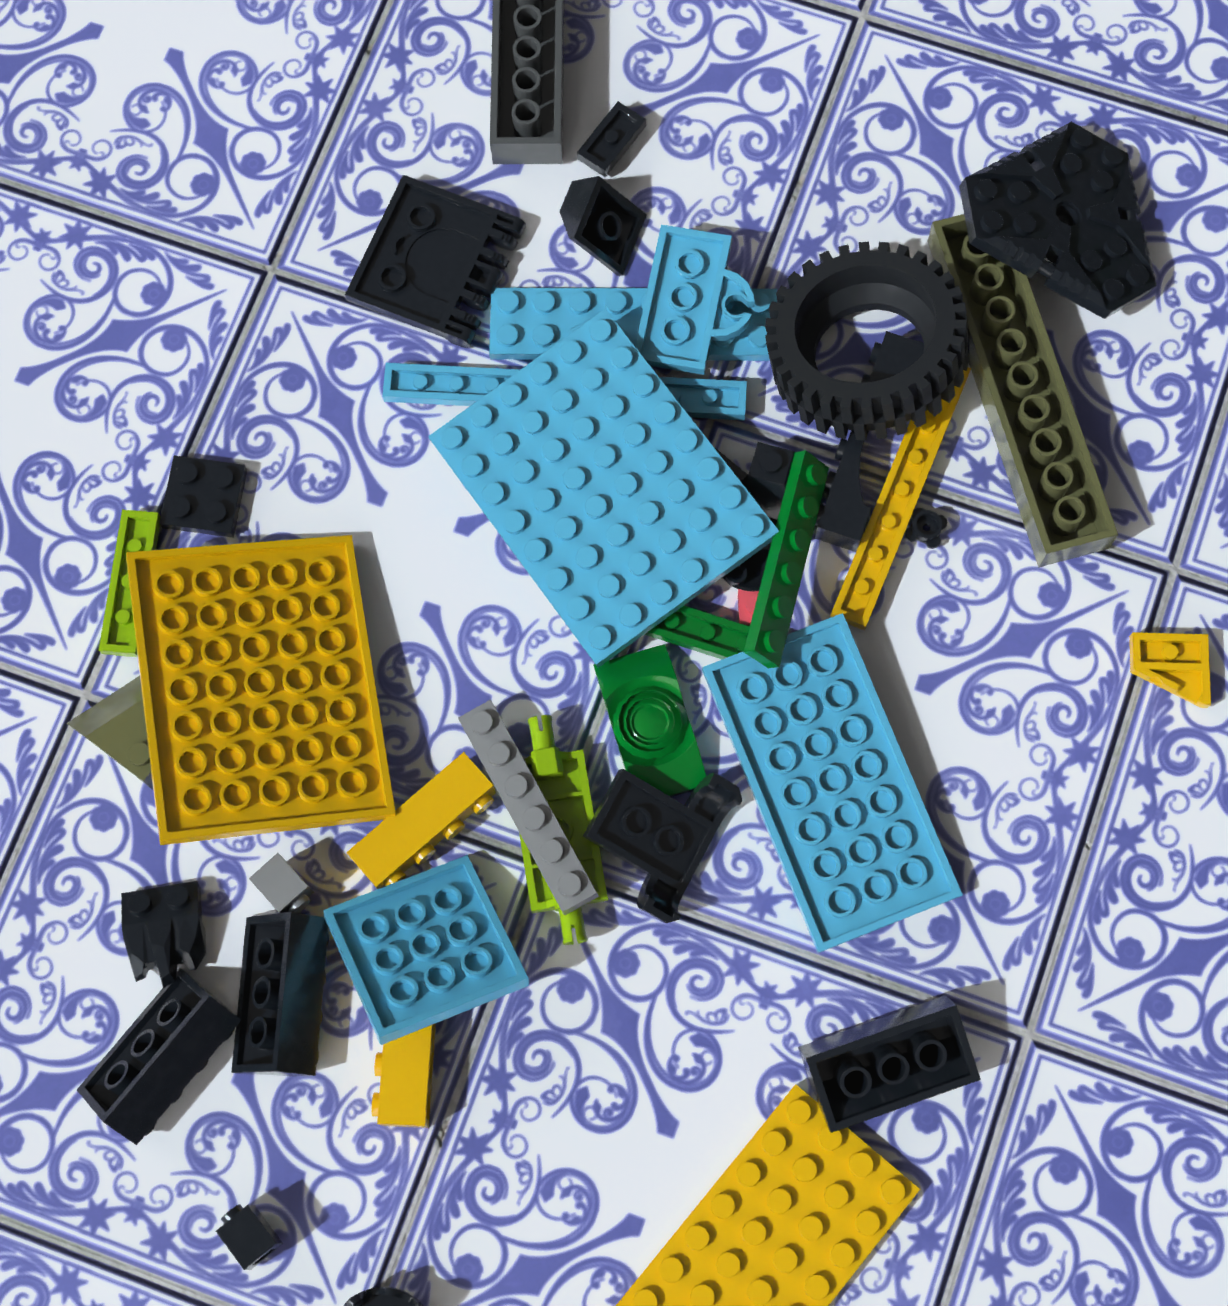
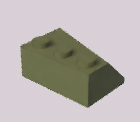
M138 676L66 724L153 790L140 676Z

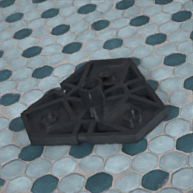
M1070 122L1043 136L1041 139H1037L1033 143L1024 146L1019 153L1013 152L998 162H994L988 167L967 176L959 185L970 245L1029 278H1032L1036 272L1047 277L1044 283L1045 287L1097 316L1106 319L1147 295L1157 286L1151 258L1149 257L1150 252L1147 247V239L1144 235V225L1138 220V215L1141 211L1137 202L1138 197L1135 192L1136 188L1133 182L1128 153L1074 122Z

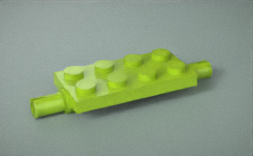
M541 715L542 731L539 729L537 716L531 717L527 721L530 728L533 751L524 760L599 897L585 905L608 901L600 848L583 837L594 816L583 749L570 752L560 751V748L555 746L552 716ZM519 833L532 914L551 910L558 911L563 945H574L572 928H575L578 944L587 942L588 937L586 936L582 907H585V905L567 915L563 914Z

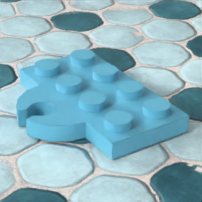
M661 224L635 344L637 350L650 366L705 375L711 342L727 341L737 337L750 325L752 314L744 312L739 315H732L726 310L727 305L732 301H740L747 307H755L754 294L749 283L738 273L727 270L732 246L731 235Z

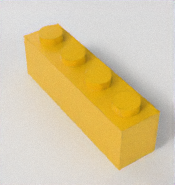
M463 752L397 808L395 816L387 817L346 853L377 889L401 881L407 877L404 872L415 863L422 865L436 852L434 846L445 837L447 840H450L459 834L465 827L463 821L475 812L479 815L490 807L494 802L492 796L496 794L494 785Z
M436 1023L383 1044V1051L376 1053L374 1071L375 1076H381L380 1091L373 1093L371 1113L372 1116L378 1117L377 1124L381 1126L429 1128Z

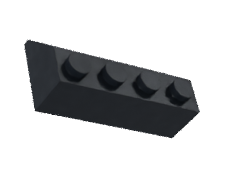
M295 912L246 917L237 1016L241 1021L235 1028L231 1073L316 1076V1065L319 1060V1031L323 1017L321 1010L323 986L326 981V951L329 943V927L324 917Z
M179 968L176 974V981L161 989L78 1087L77 1092L106 1125L137 1146L143 1137L154 1129L158 1119L168 1107L180 1098L184 1088L194 1076L206 1067L209 1058L219 1046L232 1036L235 1027L241 1019L187 972Z
M946 995L798 1047L810 1085L830 1133L981 1080L957 1005Z

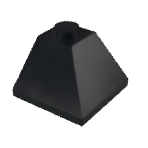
M600 176L572 181L559 211L569 239L617 276H623L647 214Z
M758 442L745 488L776 526L795 452Z

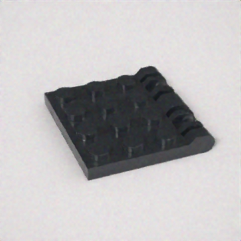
M402 175L345 293L346 300L441 336L457 346L470 348L476 335L473 330L479 328L481 321L475 315L460 310L458 307L462 301L468 307L485 311L488 309L490 302L485 297L491 298L495 288H498L503 277V273L499 269L505 270L510 261L503 254L486 247L489 241H491L497 247L513 251L518 244L516 239L521 238L527 225L525 221L517 216Z

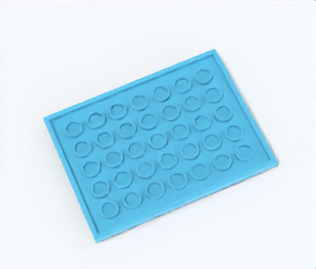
M606 309L602 310L428 436L440 455L598 668L764 548L779 533L777 527Z

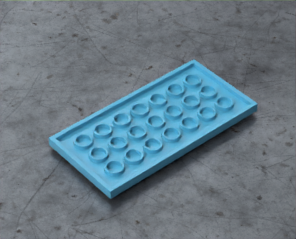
M843 613L788 634L780 667L767 668L744 652L702 667L708 687L817 953L962 896L960 887Z

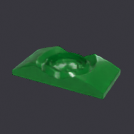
M665 644L611 659L599 668L594 664L593 668L624 770L670 797L693 791L706 777V773Z

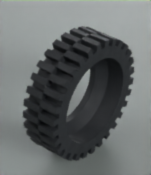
M859 242V251L850 253L848 244L839 246L840 256L832 258L829 250L819 254L821 264L816 266L809 260L802 265L804 276H800L794 271L787 278L790 289L781 285L776 293L778 303L772 301L769 307L770 318H766L765 328L767 335H765L775 384L778 387L782 400L786 399L788 408L793 414L799 411L801 421L808 426L815 419L817 431L824 434L828 432L830 426H834L835 436L846 439L848 430H854L856 440H866L867 431L874 430L876 431L877 440L887 438L886 429L895 427L897 435L908 432L906 422L910 420L918 428L926 423L925 411L928 410L935 417L942 411L941 399L948 403L951 402L955 396L954 386L961 387L964 381L963 370L967 371L968 354H970L967 312L959 286L955 287L954 278L949 271L943 275L942 265L938 261L934 260L928 265L927 254L919 250L911 258L909 247L899 244L896 253L890 251L889 242H879L878 250H870L869 242ZM884 310L896 313L909 320L922 336L924 342L923 355L904 371L886 379L860 383L841 381L821 373L816 366V350L824 333L835 322L855 312Z

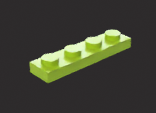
M122 509L99 644L101 654L138 657L126 552L156 550L161 517L158 512Z

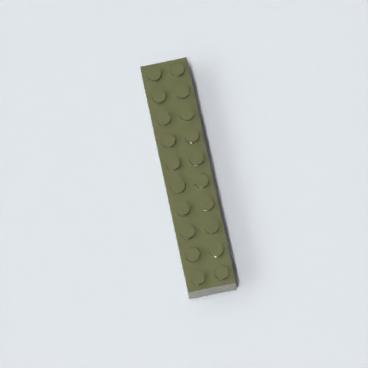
M964 214L932 222L927 242L933 260L938 261L942 265L943 275L949 271L954 278L955 287L959 286L962 292L967 312L970 354H968L969 365L1038 568L1109 549L1117 538L1118 532L1028 277L970 245Z

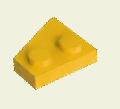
M1131 633L1129 636L1130 673L1200 708H1208L1211 705L1208 634Z

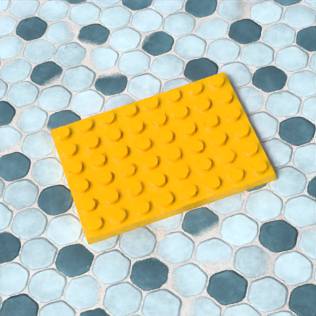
M352 535L126 552L160 845L379 821L396 815Z

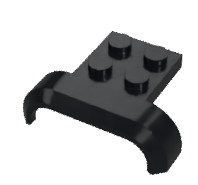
M619 769L583 837L647 874L637 899V907L663 923L680 920L682 914L678 913V907L681 898L721 822L733 807L741 804L740 789L720 775L710 773L696 786L685 805L628 771Z

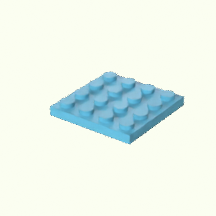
M468 855L323 910L326 923L380 1045L529 986V978Z

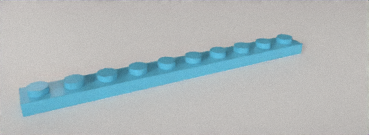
M386 363L382 397L384 402L471 406L520 369ZM659 377L691 418L745 420L747 381Z

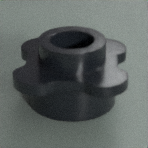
M924 508L915 509L912 513V525L905 531L906 538L910 542L919 541L925 543L930 549L937 548L941 543L940 533L947 527L946 517ZM923 526H929L930 530L924 531Z

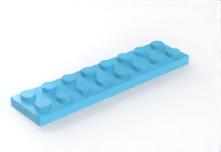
M495 288L494 293L491 294L490 359L535 360L604 309L609 312L635 346L647 288ZM751 289L754 294L755 307H747L740 301H732L727 305L726 310L730 314L739 315L746 312L752 314V321L739 336L727 341H712L708 360L770 361L765 335H767L765 325L766 318H770L769 307L771 302H777V289Z

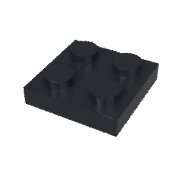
M174 455L159 522L161 527L164 529L234 538L247 475L246 466L243 464Z

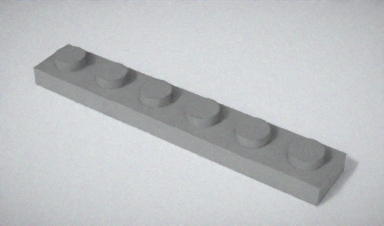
M489 700L458 717L563 914L567 915L599 897L493 702Z

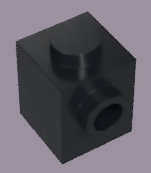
M241 1204L236 1205L221 1218L224 1224L215 1231L243 1270H252L283 1245V1242L255 1205H247L244 1208Z

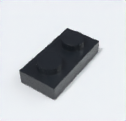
M617 101L577 151V160L606 178L644 130L646 119Z

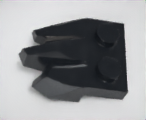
M198 881L121 893L122 933L135 981L145 979L148 971L155 969L158 972L162 987L165 988L176 981L178 964H185L189 970L196 971L206 955V929L202 922L201 887Z

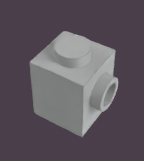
M279 853L275 854L248 878L279 913H300L309 905L311 900L308 897L314 893Z

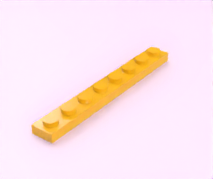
M968 367L967 371L963 370L964 381L961 387L954 386L955 396L951 402L948 403L941 399L942 411L934 417L928 410L925 411L926 423L918 428L910 420L907 427L908 432L905 433L830 617L843 613L847 624L865 631L970 374V367Z

